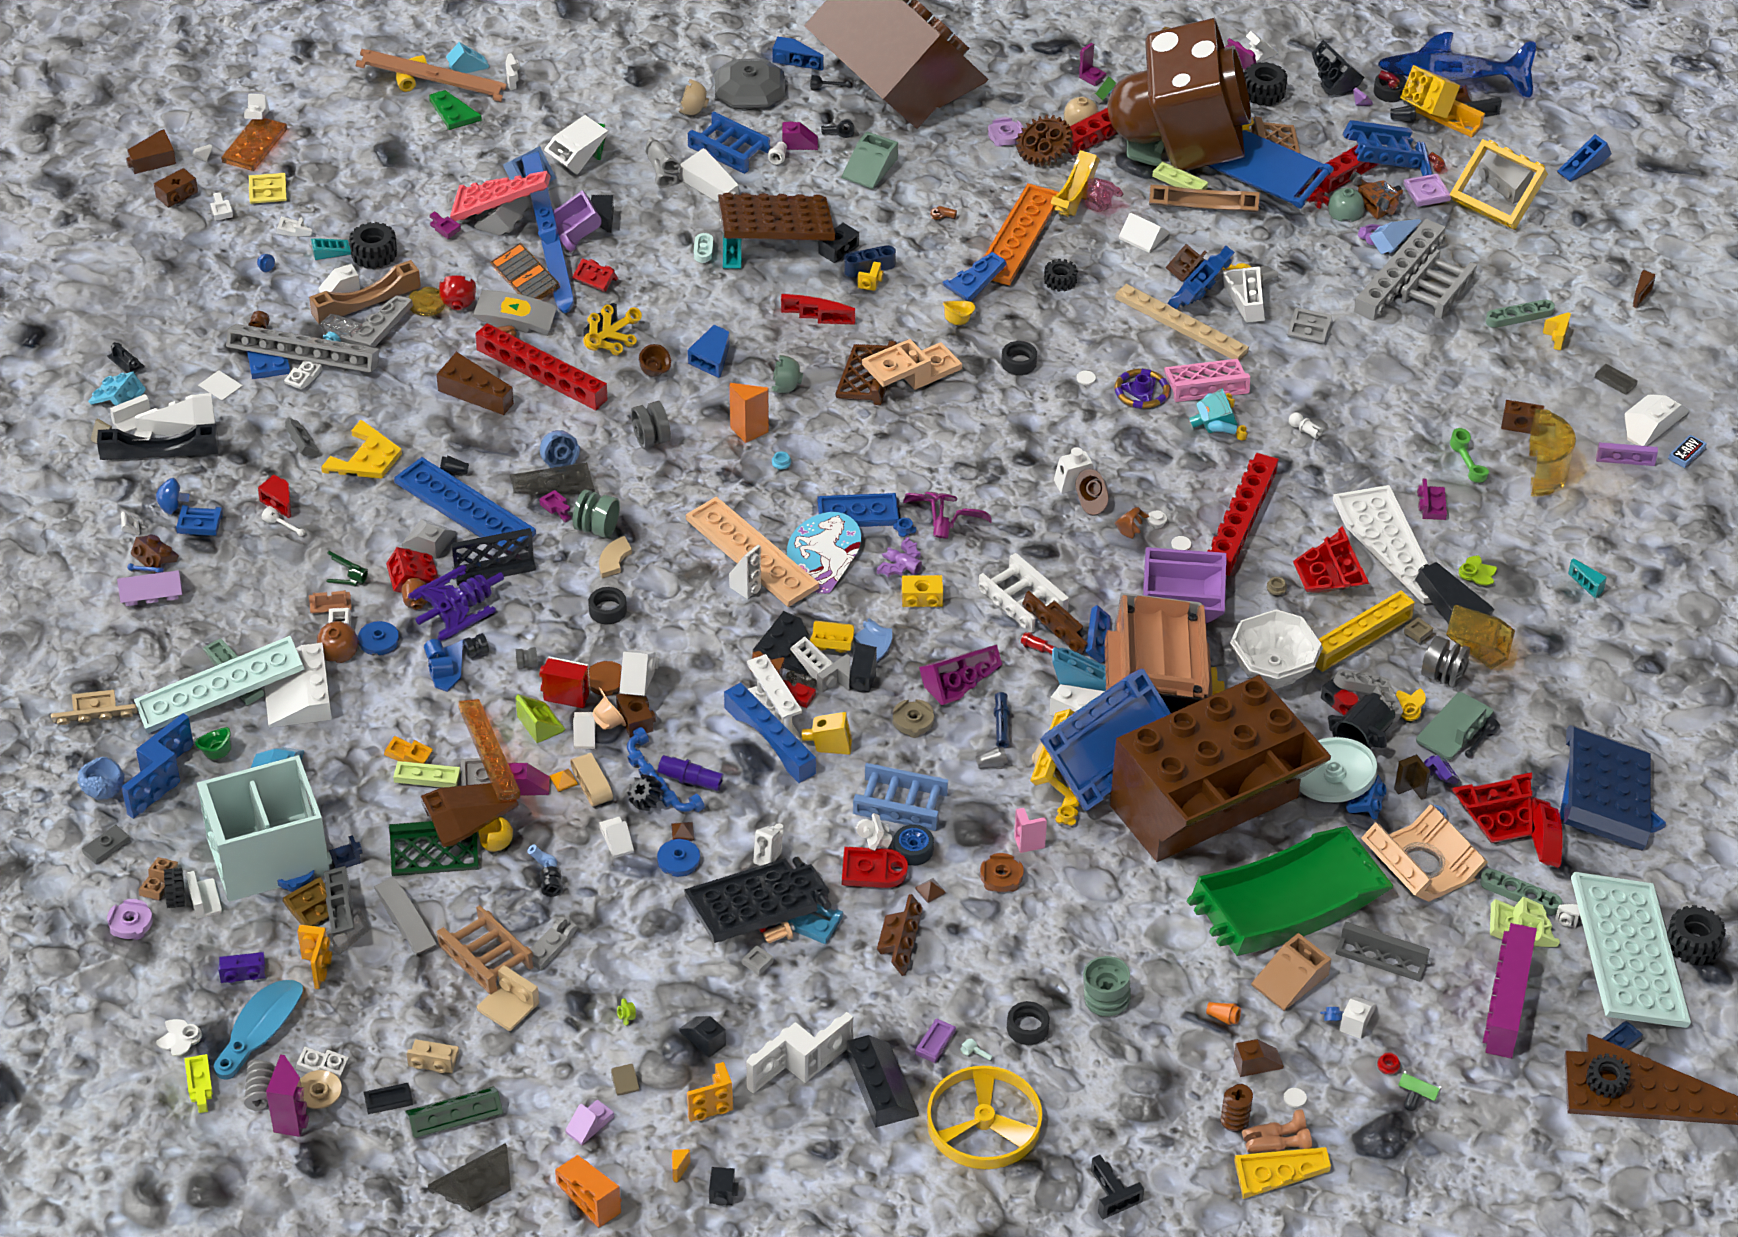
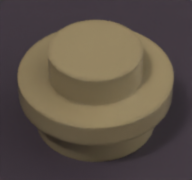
M1272 577L1268 581L1266 588L1273 595H1282L1286 592L1287 585L1283 578Z

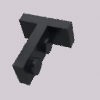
M1100 1154L1092 1157L1091 1172L1107 1195L1099 1199L1098 1214L1102 1220L1143 1202L1144 1187L1140 1182L1124 1188L1122 1181L1113 1174L1112 1167L1108 1161L1105 1162Z

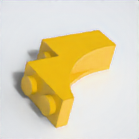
M1079 151L1067 182L1051 200V204L1055 208L1054 210L1058 211L1059 215L1069 217V215L1075 216L1081 199L1086 200L1100 162L1097 155Z

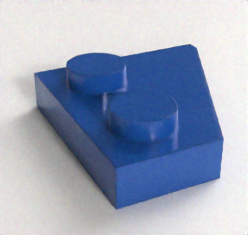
M247 351L252 379L290 373L288 358Z

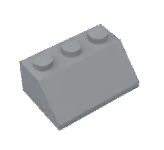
M1501 140L1496 141L1499 147L1503 149L1504 147L1509 148ZM1488 151L1480 161L1478 175L1514 204L1520 201L1533 179L1534 171Z
M531 195L527 197L522 196L511 203L506 202L494 209H487L474 227L499 236L505 232L507 234L516 227L514 225L515 222L517 223L523 218L524 215L522 213L532 206Z

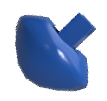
M170 478L164 482L156 493L158 504L168 515H171L178 508V501L189 502L190 494L179 492L180 485L175 478Z

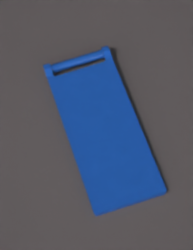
M1243 130L1244 158L1208 166L1292 203L1299 209L1303 208L1305 201L1325 177L1334 171L1333 167L1327 163H1320L1247 130ZM1319 169L1322 170L1303 194L1295 198Z

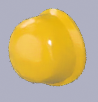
M969 301L943 302L944 317L953 325L966 324L975 311L974 303Z

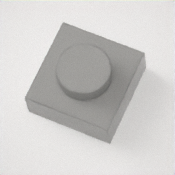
M758 946L754 947L742 959V964L757 975L764 972L774 962V957Z

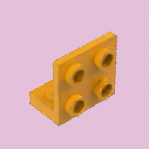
M299 925L297 933L301 957L311 961L314 988L320 989L321 983L326 980V966L332 960V951H329L330 937H327L326 928Z
M724 1062L715 1064V1074H712L713 1085L687 1092L688 1119L690 1122L704 1120L707 1117L725 1114L733 1110L732 1081Z

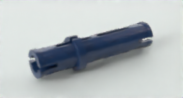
M1005 692L995 694L993 714L996 717V746L998 748H1007L1009 746L1008 717L1010 709L1007 702L1008 695Z

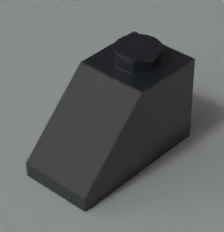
M591 195V201L601 217V225L599 227L608 233H612L613 195Z
M861 643L856 644L850 670L849 688L870 692L876 677L877 647Z
M696 1016L679 1028V1032L708 1058L726 1046V1029L711 1016Z

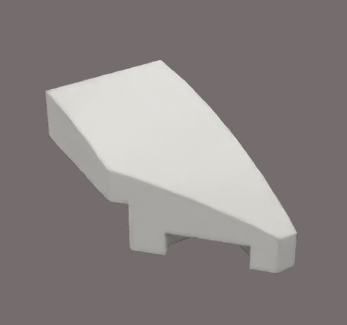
M281 216L276 234L310 236L312 229L307 228L302 217L297 221Z

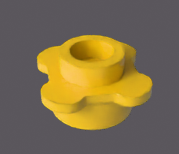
M1063 805L1057 809L1058 816L1055 817V821L1058 824L1063 823L1070 826L1076 824L1075 817L1078 815V811L1073 806Z

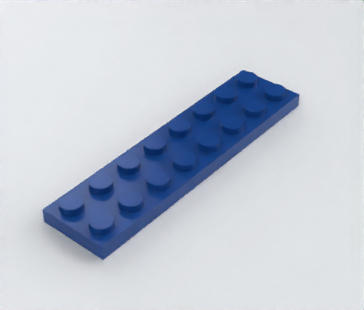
M423 457L394 477L397 485L478 537L531 528L532 537L536 535L534 527ZM527 536L519 537L517 541L522 543ZM499 541L497 545L502 547L507 541ZM512 544L508 550L513 552L518 546Z

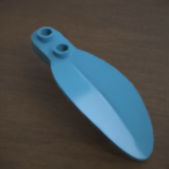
M294 980L274 982L261 989L248 1001L234 1024L229 1044L214 1063L215 1073L220 1079L228 1080L233 1078L247 1061L251 1052L264 1045L281 1028L302 996L303 985L300 982Z

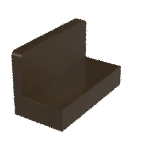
M1417 754L1399 761L1394 790L1399 795L1413 789L1418 797L1423 800L1426 798L1431 772Z

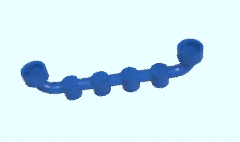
M642 727L634 730V736L627 743V750L630 754L627 756L628 761L632 767L636 765L641 767L638 769L640 776L642 774L652 775L663 784L661 789L664 793L661 796V800L665 807L672 805L681 812L694 810L697 813L705 809L704 802L698 794L689 797V803L683 804L678 800L675 792L667 787L664 779L657 775L654 767L647 763L641 751L635 748L637 743L642 746L649 742L647 733Z

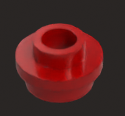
M1385 1053L1378 1059L1377 1066L1382 1073L1392 1075L1399 1071L1400 1061L1395 1054Z

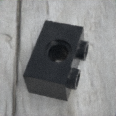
M844 222L834 228L835 240H818V254L833 263H836L846 254L859 247V231Z

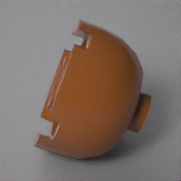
M342 621L330 622L322 627L317 635V643L323 644L326 661L343 663L350 660L357 652L356 649L359 645L358 637L355 630L347 623Z

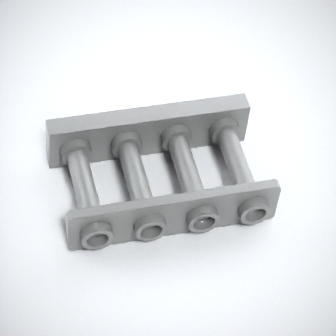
M1436 249L1433 254L1428 256L1426 263L1421 264L1418 272L1411 276L1409 283L1403 286L1401 295L1403 303H1406L1410 297L1433 305L1436 309L1435 317L1442 319L1475 279L1477 264L1470 262L1466 268H1459L1440 260V250ZM1437 266L1459 276L1453 279L1433 269ZM1429 276L1451 286L1444 289L1425 281V279ZM1420 286L1442 295V297L1435 299L1416 290Z

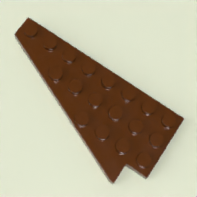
M1587 1034L1586 1037L1587 1052L1565 1051L1567 1114L1738 1125V1096L1591 1034ZM1605 1053H1609L1610 1058H1612L1613 1054L1617 1055V1060L1622 1058L1624 1060L1623 1064H1628L1630 1078L1626 1090L1620 1096L1616 1093L1615 1098H1611L1610 1094H1608L1607 1098H1604V1093H1600L1598 1096L1596 1095L1597 1090L1595 1089L1592 1092L1590 1090L1591 1085H1587L1586 1075L1592 1059L1594 1057L1597 1059V1056L1600 1054L1603 1058ZM1600 1072V1076L1606 1080L1613 1081L1617 1079L1612 1072Z

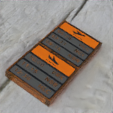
M521 242L490 262L491 266L517 294L541 300L560 288L559 282Z

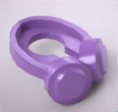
M1369 224L1361 227L1358 231V237L1363 240L1366 239L1368 244L1374 245L1370 238V235L1373 233L1371 231H1375L1381 225Z

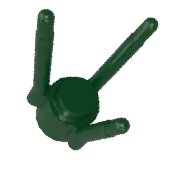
M331 551L327 552L328 555L332 556V560L349 568L347 576L350 580L327 579L326 582L357 586V583L363 584L366 581L368 569L354 564Z

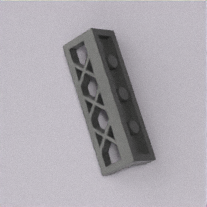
M1345 921L1335 954L1420 982L1428 962L1430 949ZM1344 943L1353 945L1355 950L1348 951L1342 948ZM1364 952H1374L1376 957H1367ZM1393 958L1398 963L1391 965L1385 959ZM1414 965L1420 968L1418 973L1408 970L1406 966Z

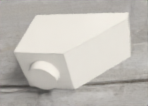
M352 264L334 269L318 289L320 293L324 291L333 293L360 290L359 277Z
M1356 996L1350 998L1342 1015L1340 1031L1361 1039L1376 1008V1004Z

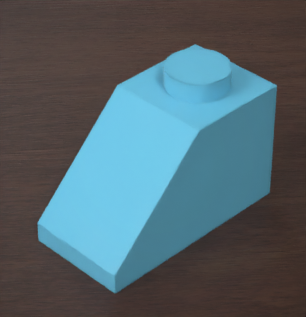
M458 42L446 56L449 67L454 71L470 73L489 67L485 56L461 42Z

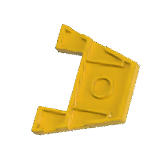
M360 420L351 430L352 436L365 440V442L348 462L330 456L321 466L322 473L329 474V471L338 472L339 475L356 473L358 477L382 479L402 455L400 447L366 422Z

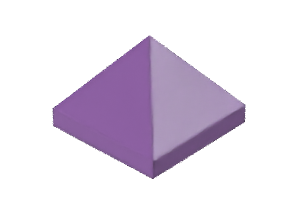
M1358 88L1353 89L1356 106L1373 105V101Z

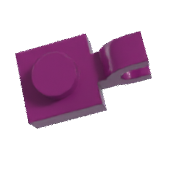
M435 211L430 214V218L433 219L430 222V226L435 228V231L445 238L449 239L461 231V225L450 217L442 218Z
M554 490L539 499L540 505L551 514L558 512L560 518L565 523L572 519L571 515L568 514V511L571 509L567 505V499Z

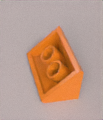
M730 383V428L745 443L768 433L769 388Z

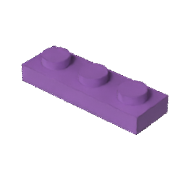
M1599 442L1596 462L1655 466L1658 447Z

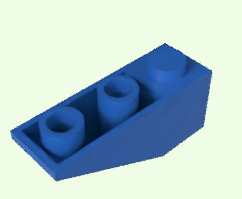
M777 36L772 48L773 63L817 70L824 69L823 54L796 39Z

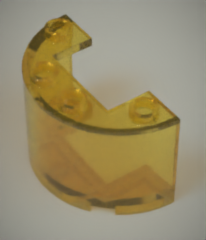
M1535 409L1528 443L1529 456H1537V464L1534 477H1531L1530 493L1531 496H1545L1554 493L1555 489L1559 487L1562 488L1567 482L1576 436L1571 425L1562 417L1547 409Z

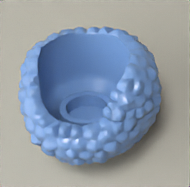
M103 756L95 760L93 759L92 762L81 767V770L78 771L77 783L88 796L96 800L109 799L119 793L123 786L125 774L117 762Z

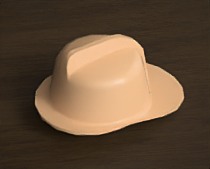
M599 687L603 699L593 710L595 722L604 730L612 729L620 724L626 726L622 715L608 701Z

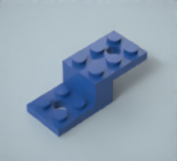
M184 713L136 749L140 773L122 786L127 815L133 819L180 782L176 759L194 745L190 720Z

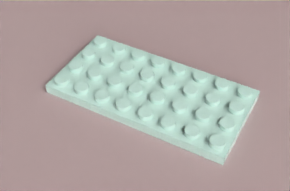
M1574 872L1571 880L1605 1016L1687 1028L1691 1021L1654 884Z

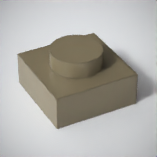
M1417 617L1405 627L1404 633L1418 643H1421L1433 633V627Z

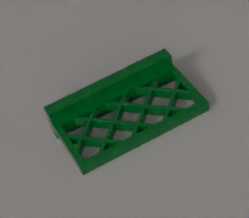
M432 821L389 824L392 876L479 870L477 832L471 835L473 841L467 847L461 842L455 844L463 850L455 857L449 852L455 845L443 848L438 844L440 840ZM420 840H426L430 843L424 850L416 845ZM395 842H405L408 846L401 852L395 848ZM433 847L441 851L435 859L427 854ZM412 848L420 853L414 860L406 856ZM468 853L474 858V863H463L460 859ZM444 855L453 860L449 865H442L438 861ZM423 856L431 862L427 867H420L417 864ZM401 858L409 863L405 868L396 869V863Z

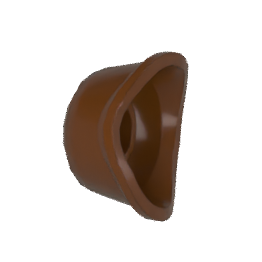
M647 345L639 354L641 370L648 376H659L662 373H666L671 367L670 354L661 345Z

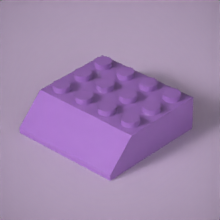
M1146 547L1143 595L1200 602L1204 605L1205 624L1224 614L1226 553Z

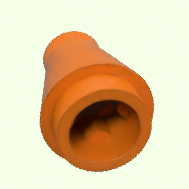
M1209 1002L1206 1014L1228 1025L1239 1022L1241 1007H1238L1235 1003Z

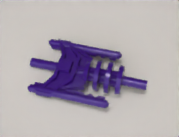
M462 565L432 582L413 590V592L408 594L409 599L416 601L423 598L434 607L416 617L417 624L421 625L439 615L444 621L445 629L438 633L437 639L443 641L495 613L496 608L488 605L484 607L483 611L479 610L477 614H471L466 617L469 612L468 605L473 607L477 605V602L482 603L485 598L491 596V586L504 580L501 572L487 580L482 575H476L475 579L469 578L466 582H462L459 588H454L453 585H446L451 579L455 580L457 576L461 577L465 574L467 568Z

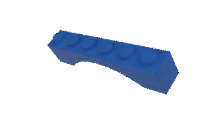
M741 682L724 691V708L737 721L749 724L768 741L780 758L786 771L798 783L816 774V757Z

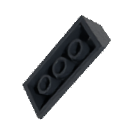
M870 1035L847 1040V1059L875 1128L918 1117L919 1112L890 1043Z

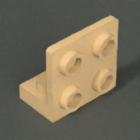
M503 965L498 970L499 985L497 986V991L491 995L489 994L478 1004L477 1011L506 1030L511 1031L539 1004L538 986Z

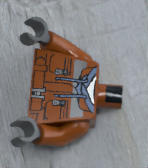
M1353 172L1349 180L1353 181V185L1358 187V192L1364 199V208L1377 220L1387 214L1393 215L1399 206V196L1403 194L1401 186L1392 187L1384 180L1374 183L1366 182L1359 173Z

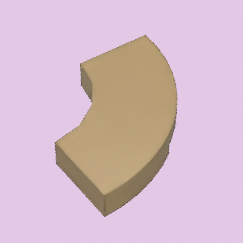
M625 536L612 541L602 551L599 558V571L602 578L621 573V561L632 554V548Z

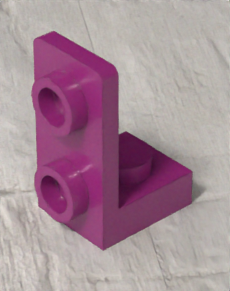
M1090 43L1080 51L1079 78L1093 86H1097L1106 77V73L1093 66L1094 44Z

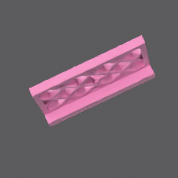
M1238 359L1164 367V373L1174 392L1175 402L1203 399L1208 393H1214L1222 388L1225 394L1230 393L1231 395L1247 394L1250 391V376L1244 372Z

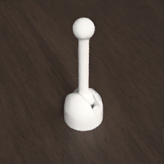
M268 506L263 511V521L270 524L277 521L297 532L298 536L302 537L305 535L304 529H298L280 519L279 513L275 508Z

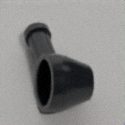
M850 119L842 120L837 126H821L822 134L838 133L843 138L851 137L855 131V126Z

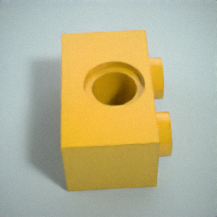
M942 575L902 576V607H942Z

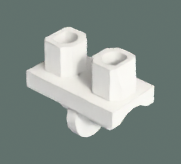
M873 813L872 821L863 819L856 826L858 835L867 839L869 849L876 850L877 846L887 849L892 841V835L888 834L889 825L882 823L878 814Z

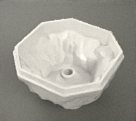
M1277 609L1241 620L1230 642L1240 668L1249 677L1253 678L1260 675L1272 690L1293 684L1297 679L1312 672L1323 648L1321 642L1303 617Z

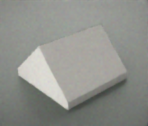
M1130 213L1119 235V239L1150 253L1169 234V231Z

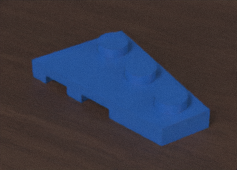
M991 252L973 263V267L965 272L963 270L958 272V276L950 281L947 279L942 283L947 289L966 301L971 302L1007 263L1005 259Z

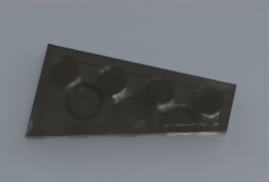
M587 462L510 474L514 494H549L554 490L559 494H581L583 490L595 492Z

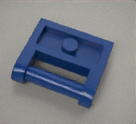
M182 505L176 526L177 534L217 536L220 520L223 517V508H189V505Z

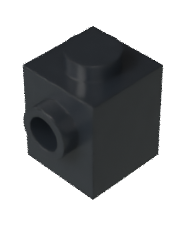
M712 1167L709 1184V1204L719 1206L733 1205V1197L738 1196L739 1182H735V1168Z

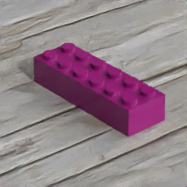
M1510 923L1509 931H1504L1486 1020V1030L1484 1031L1482 1043L1486 1044L1485 1053L1512 1059L1537 928Z

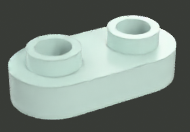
M701 233L695 237L694 259L697 262L706 263L712 259L713 237L708 233Z

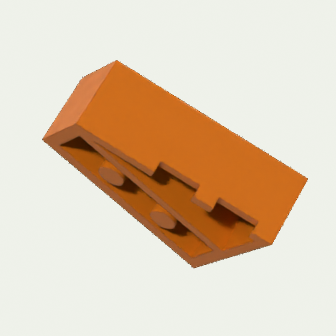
M576 1155L555 1169L556 1183L598 1228L621 1213L622 1200L619 1185L593 1167L588 1161Z

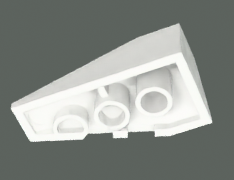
M211 393L190 395L185 397L186 400L179 403L174 401L169 403L168 407L162 409L155 408L136 415L137 430L151 431L152 434L174 436L190 430L195 425L216 424Z

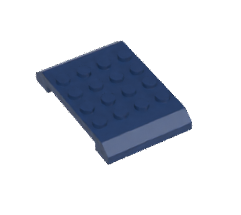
M1570 724L1566 729V745L1570 746L1569 795L1568 804L1564 808V824L1643 851L1647 846L1651 833V753Z

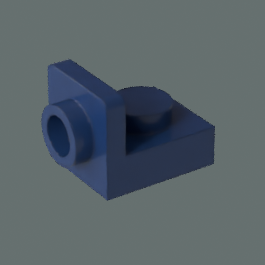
M353 835L348 836L349 844L329 850L335 869L361 864L360 854H363L362 847L359 841L355 842Z

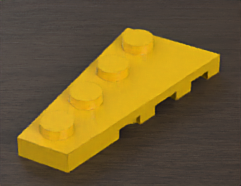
M1326 1147L1235 1155L1234 1159L1243 1199L1330 1172L1331 1168Z

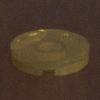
M423 287L421 290H415L409 295V299L413 301L410 311L416 315L433 316L445 308V304L440 299L439 289Z

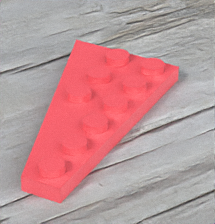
M547 171L531 173L526 178H522L519 175L515 176L514 180H509L507 177L485 181L482 185L472 183L471 187L459 185L450 218L454 221L465 220L469 216L481 214L487 209H494L506 202L511 203L522 196L527 197L533 192L543 191L548 187L551 176Z

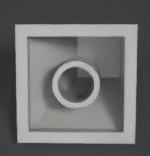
M421 519L404 540L402 547L428 553L437 559L454 538L456 531Z

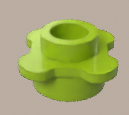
M623 998L621 1006L617 1008V1015L619 1019H623L625 1026L629 1024V1020L635 1019L636 1009L633 1002H627Z

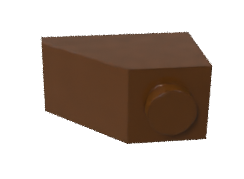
M1254 1039L1235 1044L1233 1060L1240 1077L1284 1068L1277 1048L1261 1040Z

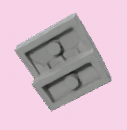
M1296 307L1287 336L1324 344L1332 315Z

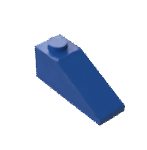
M1594 134L1557 170V173L1571 182L1599 167L1612 155L1608 143Z

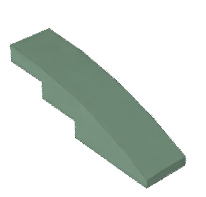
M221 638L203 647L204 652L214 666L238 657ZM260 687L239 697L246 705H249L265 695Z

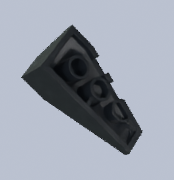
M1324 40L1312 52L1315 66L1318 67L1319 71L1318 77L1322 81L1320 83L1321 87L1329 95L1351 92L1365 78Z

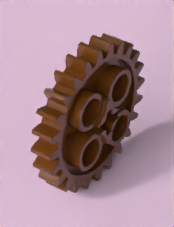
M1046 115L1044 119L1039 116L1038 121L1032 119V124L1026 123L1027 128H1021L1023 133L1017 134L1019 139H1016V148L1019 156L1022 157L1023 161H1027L1029 165L1033 162L1035 167L1038 163L1043 167L1046 162L1050 166L1052 160L1057 163L1058 157L1063 159L1062 154H1068L1067 148H1071L1070 143L1073 142V133L1070 125L1067 124L1066 120L1062 121L1061 117L1056 119L1055 115H1052L1051 118Z

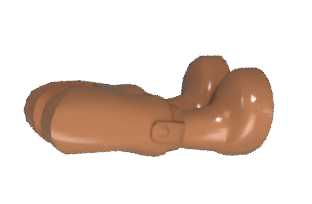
M1302 1109L1295 1110L1292 1120L1286 1124L1280 1125L1277 1122H1270L1242 1131L1243 1139L1247 1142L1246 1149L1248 1153L1284 1151L1286 1147L1312 1148L1311 1134L1309 1129H1306V1120ZM1293 1134H1294V1136H1291V1137H1285V1138H1284V1137H1281L1282 1135H1293Z

